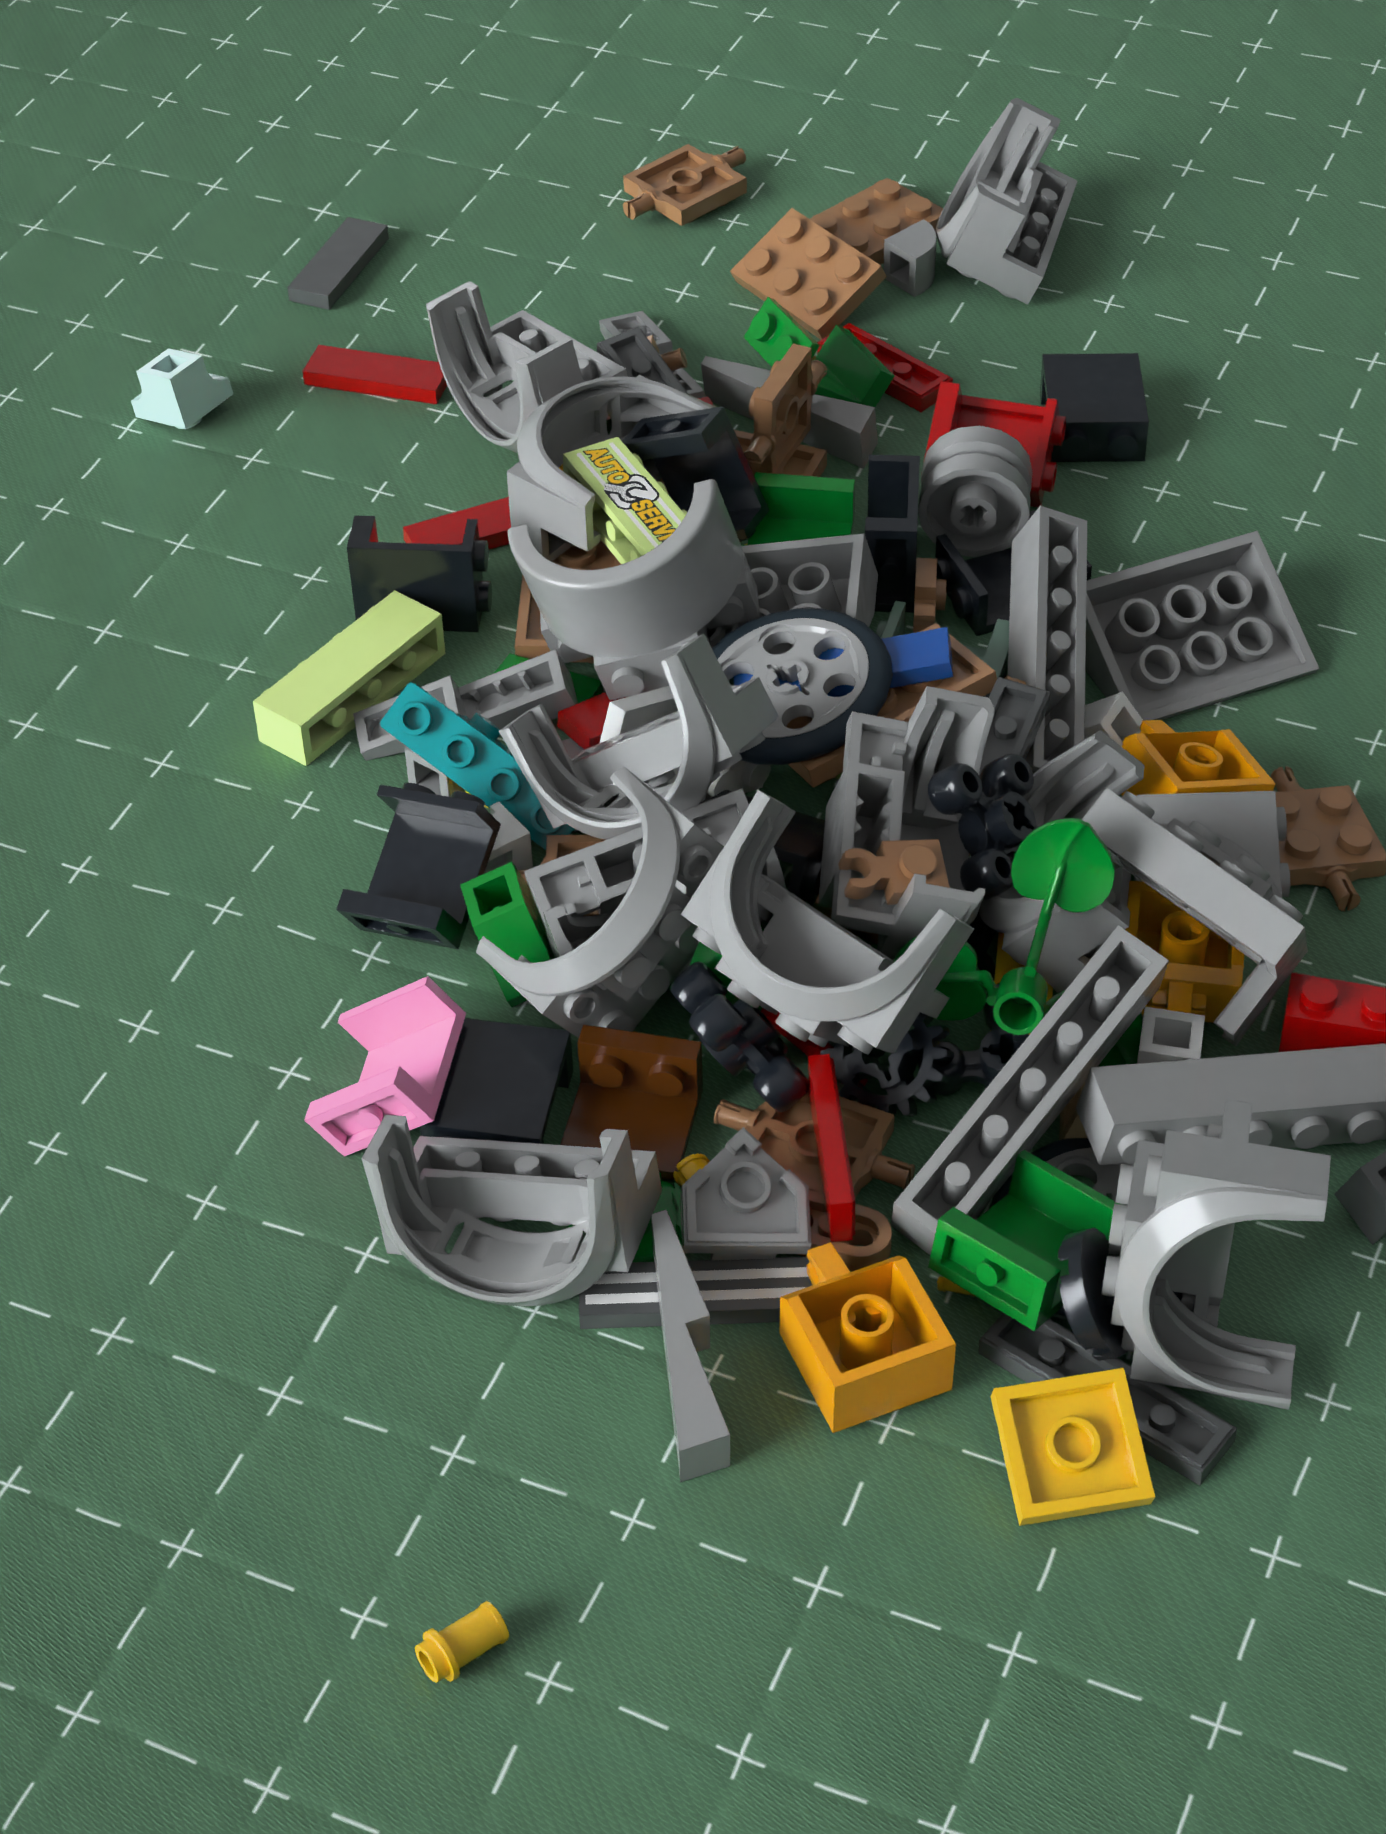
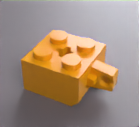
M1142 720L1140 725L1141 732L1124 737L1121 746L1145 765L1144 778L1126 790L1136 796L1142 794L1273 791L1276 784L1230 729L1175 732L1162 720Z
M1130 881L1126 906L1130 911L1129 927L1125 930L1169 960L1160 989L1145 1007L1205 1015V1022L1214 1023L1242 986L1244 954L1144 882Z
M831 1242L807 1250V1258L809 1260L807 1274L812 1286L780 1297L779 1334L832 1433L952 1390L956 1343L906 1257L898 1255L850 1272Z

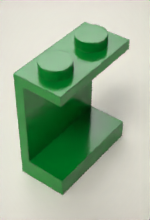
M770 297L766 298L744 335L745 340L771 367L775 361H781L793 343L812 348L811 361L819 360L827 368L825 371L827 372L826 376L817 386L816 395L876 407L895 377L850 330L835 325L818 355L814 356L820 345L775 299Z
M755 472L754 477L769 508V512L757 525L755 533L748 538L747 545L852 535L855 514V479Z
M1023 1150L1017 1155L1008 1194L975 1220L952 1207L938 1219L928 1268L1031 1330L1036 1331L1064 1306L1059 1284H1061L1060 1276L1069 1275V1259L1060 1261V1258L1058 1259V1251L1065 1235L1094 1227L1102 1232L1109 1241L1114 1204L1119 1203H1115L1112 1199L1028 1151Z

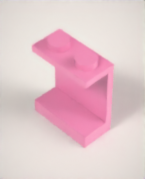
M427 976L340 1014L338 1023L369 1051L359 1082L310 1102L304 1121L344 1157L368 1147L385 1115L406 1116L409 1131L434 1121L466 1012Z

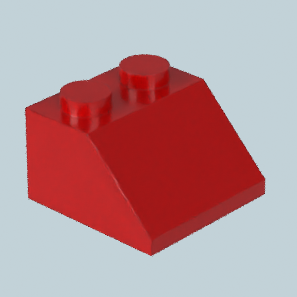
M1296 972L1290 974L1278 1052L1386 1044V987Z

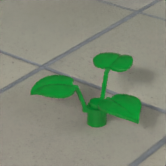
M1077 818L1054 820L1038 827L1021 842L1012 862L1011 876L1014 888L1024 897L1044 900L1026 966L1012 969L1004 974L997 988L988 971L976 970V952L970 944L965 942L936 987L938 991L950 998L937 1017L938 1020L955 1021L972 1017L981 1011L987 1002L988 1005L994 1006L993 1016L1001 1029L1014 1035H1025L1035 1029L1065 992V990H1062L1047 1000V983L1043 976L1037 972L1054 905L1057 904L1062 909L1070 912L1091 910L1102 904L1109 896L1115 877V865L1111 853L1090 823ZM917 936L900 949L893 961H896L904 954ZM1140 1012L1101 1061L1100 1067L1137 1064L1143 1022L1142 1012Z

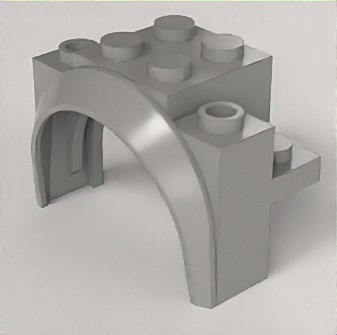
M926 686L908 722L852 711L846 723L843 773L826 805L818 906L832 908L831 919L844 928L878 934L877 950L894 960L897 953L908 941L921 933L939 909L970 925L974 922L984 898L985 889L978 888L974 892L965 891L961 883L960 869L963 862L969 858V852L965 849L958 831V822L962 814L944 815L937 811L929 799L928 783L934 774L958 763L968 764L979 775L985 744L994 716V707L988 697ZM939 839L950 888L926 884V875L914 874L897 904L887 905L884 890H874L870 896L864 899L845 897L844 889L849 879L864 878L857 870L839 869L838 863L846 850L862 848L877 856L876 852L882 841Z
M757 790L736 829L682 911L681 916L698 926L692 935L695 939L722 955L715 969L732 980L727 990L754 1008L758 1009L761 1006L775 1015L779 1012L780 1014L775 1023L804 1042L809 1039L825 1048L828 1041H832L847 1047L852 1045L869 1055L873 1047L893 1054L920 1012L937 1019L950 999L938 991L936 987L974 928L959 918L939 909L904 954L896 961H893L762 873L768 855L792 819L795 811L777 799ZM759 918L769 922L763 932Z
M1226 1099L1222 1125L1209 1123L1207 1136L1166 1130L1164 1144L1138 1140L1134 1166L1121 1164L1115 1202L1119 1204H1114L1108 1253L1120 1256V1258L1107 1256L1102 1295L1114 1297L1111 1324L1124 1326L1121 1347L1125 1351L1134 1352L1130 1379L1195 1389L1289 1410L1296 1345L1236 1335L1218 1328L1220 1302L1223 1299L1235 1223L1251 1220L1324 1222L1328 1200L1331 1155L1248 1143L1253 1103ZM1174 1292L1182 1293L1181 1301Z

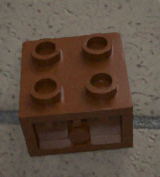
M583 1024L578 1039L580 1085L560 1145L601 1148L599 1136L605 1129L628 1130L631 1150L656 1151L661 1179L674 1180L673 1173L674 1171H679L676 1166L684 1159L703 1092L702 1042Z

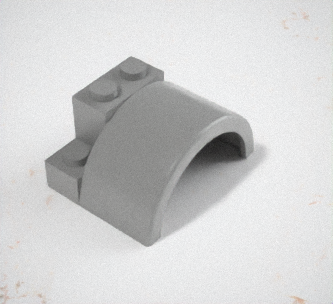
M713 479L694 483L692 502L685 518L664 542L645 555L614 567L579 570L560 566L549 561L536 550L531 542L527 524L508 529L511 551L540 610L541 633L550 651L556 649L564 663L593 657L594 668L610 701L669 686L661 661L682 648L681 645L686 641L705 634L710 644L709 629L760 618L757 585L717 482Z

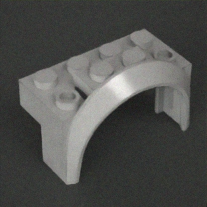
M1015 98L1006 106L967 164L941 212L935 231L942 257L948 258L947 265L957 269L968 278H975L997 289L1008 298H1015L1028 305L1046 272L1077 180L1039 162L1058 129L1061 119L1019 98Z
M471 281L426 304L437 358L445 381L460 410L484 438L515 453H518L517 441L524 422L541 404L562 391L585 381L605 377H628L626 368L524 310L490 327L479 287ZM514 380L510 385L502 389L504 382ZM607 402V404H606V420H609V419H611V417L608 416V414H607V405H608V402Z
M641 375L637 377L593 379L574 385L555 395L529 415L519 432L517 451L520 462L507 470L511 528L527 524L533 546L543 557L551 562L573 545L588 552L600 542L601 533L593 530L592 509L595 502V494L559 469L563 464V453L615 437H619L623 441L643 418L716 408V406ZM607 402V414L611 417L612 429L609 434L607 432L606 426ZM642 460L645 469L656 481H659L662 477L654 460Z
M705 634L686 641L681 645L682 648L661 661L678 708L676 712L587 748L572 759L543 704L527 710L499 730V733L538 798L553 829L568 824L582 833L607 840L642 826L641 818L633 802L610 779L611 775L619 769L625 767L679 811H684L699 805L707 798L706 793L710 784L720 776L719 772L733 766L742 759L740 753L753 748L765 740L762 731L779 716L760 678H754L732 688ZM680 767L674 783L655 788L672 779L676 775L674 769Z
M1101 730L1097 731L1045 764L1033 774V787L1023 797L1030 804L1034 812L1036 829L1043 824L1058 819L1077 818L1082 820L1106 788L1119 796L1144 778L1145 765ZM1119 867L1115 869L1113 887L1109 896L1102 904L1085 912H1070L1062 909L1057 904L1054 905L1037 972L1043 976L1045 981L1057 993L1069 987L1118 925L1123 929L1129 927L1130 911L1126 906L1131 873L1124 868ZM1012 885L1011 888L1002 894L988 900H982L978 913L987 926L994 931L1004 933L1002 950L1008 953L1014 961L1026 966L1044 900L1024 897Z
M625 767L613 773L610 779L633 802L638 810L642 823L643 841L639 864L632 883L611 917L594 935L577 948L560 957L544 962L531 963L523 955L516 960L484 936L479 941L476 950L478 955L487 961L542 1015L578 1038L583 1024L632 1032L692 958L699 943L692 935L698 926L681 916V913L724 847Z
M1106 788L1082 820L1090 823L1111 853L1115 869L1122 867L1257 964L1214 1021V1024L1224 1030L1222 1038L1237 1046L1250 1026L1308 952L1305 927L1299 923L1303 915L1294 906L1281 898L1270 874L1250 853L1235 842L1209 830L1197 821H1192L1190 825H1185L1174 817L1168 824H1158L1152 819L1155 811L1139 797L1128 791L1120 797Z
M385 1115L361 1159L378 1213L387 1254L403 1255L424 1274L463 1295L501 1305L541 1306L561 1302L581 1294L598 1281L605 1271H629L651 1219V1214H653L662 1192L656 1151L631 1150L628 1130L605 1129L601 1132L599 1136L601 1148L419 1136L413 1147L406 1116ZM491 1217L500 1222L512 1221L514 1219L546 1221L557 1226H574L553 1232H521L500 1228L477 1218ZM464 1222L463 1229L451 1253L448 1254L445 1251L448 1241L456 1225Z

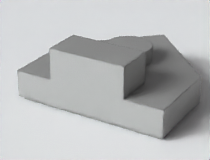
M743 1127L702 1170L699 1169L682 1185L680 1200L682 1249L684 1253H711V1260L776 1258L777 1254H807V1250L811 1249L809 1186L790 1169L786 1171L761 1148L762 1143Z

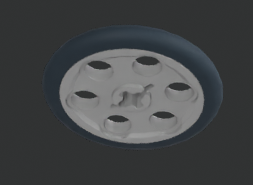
M796 608L765 615L749 621L730 632L712 648L728 681L739 674L753 675L750 680L757 677L760 678L779 716L762 731L765 737L764 741L740 753L741 761L753 764L785 765L802 762L827 754L845 744L846 723L852 711L877 716L886 702L893 677L891 656L883 640L864 622L845 613L822 608ZM780 643L793 644V647L785 653L776 655L768 653L773 646ZM840 648L844 650L835 659L822 660L818 658L822 652L828 649ZM779 679H781L782 681L787 680L788 682H795L798 680L802 692L800 691L797 685L784 683L780 686ZM837 686H854V689L847 695L841 697L827 695L830 690ZM807 716L813 718L805 727L799 729L786 727L792 719Z

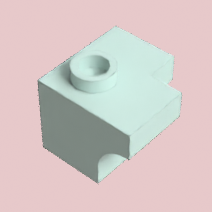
M168 348L136 371L142 393L131 400L137 418L175 426L178 429H188L199 424L203 416L232 396L233 390L228 377L207 372L201 355Z

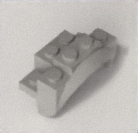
M742 788L681 812L725 846L748 808L749 803ZM642 826L524 871L526 881L546 928L548 943L554 958L560 957L584 943L604 925L619 906L632 883L639 864L643 841ZM773 847L766 859L762 873L786 889L783 873ZM597 910L599 915L584 916ZM759 918L760 924L764 921L761 918ZM692 958L688 961V963L684 966V968L680 971V973L676 976V978H677L687 967H689Z

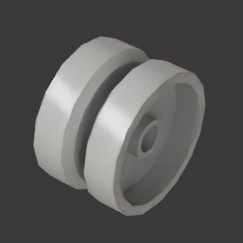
M979 425L961 427L940 436L927 450L922 467V488L919 495L918 513L921 527L932 542L936 544V536L946 534L958 552L968 557H979L1011 547L1013 539L1030 517L1032 468L1030 457L1020 442L1002 430Z

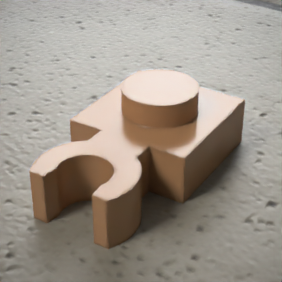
M916 558L913 633L920 632L934 624L935 610H945L946 579H936L937 559Z
M939 839L882 841L876 852L877 856L862 848H852L843 853L838 863L840 870L853 869L859 871L864 876V878L849 879L844 893L845 897L850 899H864L870 896L874 890H884L887 905L897 904L914 874L926 875V884L950 888Z

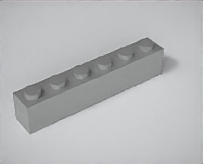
M1041 505L1012 541L1008 676L1025 681L1026 685L1051 692L1050 705L1026 758L1033 774L1057 756L1083 741L1085 723L1088 521Z
M1118 925L893 1204L891 1226L931 1255L938 1219L952 1207L976 1220L1013 1173L1017 1155L1023 1150L1031 1151L1085 1083L1090 1067H1097L1160 989L1169 960Z
M1386 1044L1090 1067L1076 1110L1099 1165L1134 1164L1138 1140L1164 1144L1166 1130L1207 1136L1209 1123L1222 1125L1226 1099L1253 1103L1248 1143L1280 1148L1298 1147L1309 1149L1319 1145L1352 1142L1365 1144L1374 1140H1385Z

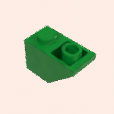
M509 862L460 884L470 921L479 941L484 936L516 960L521 955L526 957L531 963L555 959L548 943L546 928L530 888L513 862ZM491 966L506 1001L511 1008L527 1001Z

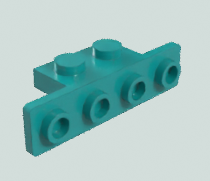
M410 682L406 685L380 722L384 730L467 792L482 799L487 807L490 808L491 805L500 802L530 832L531 840L546 850L547 835H571L575 829L568 824L553 829L538 798L509 748L497 740L500 736V729L477 712L471 719L465 715L456 714L416 683Z

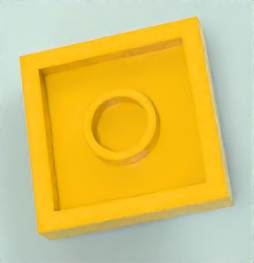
M1124 1368L993 1389L990 1397L1019 1526L1150 1505L1153 1502L1155 1493Z

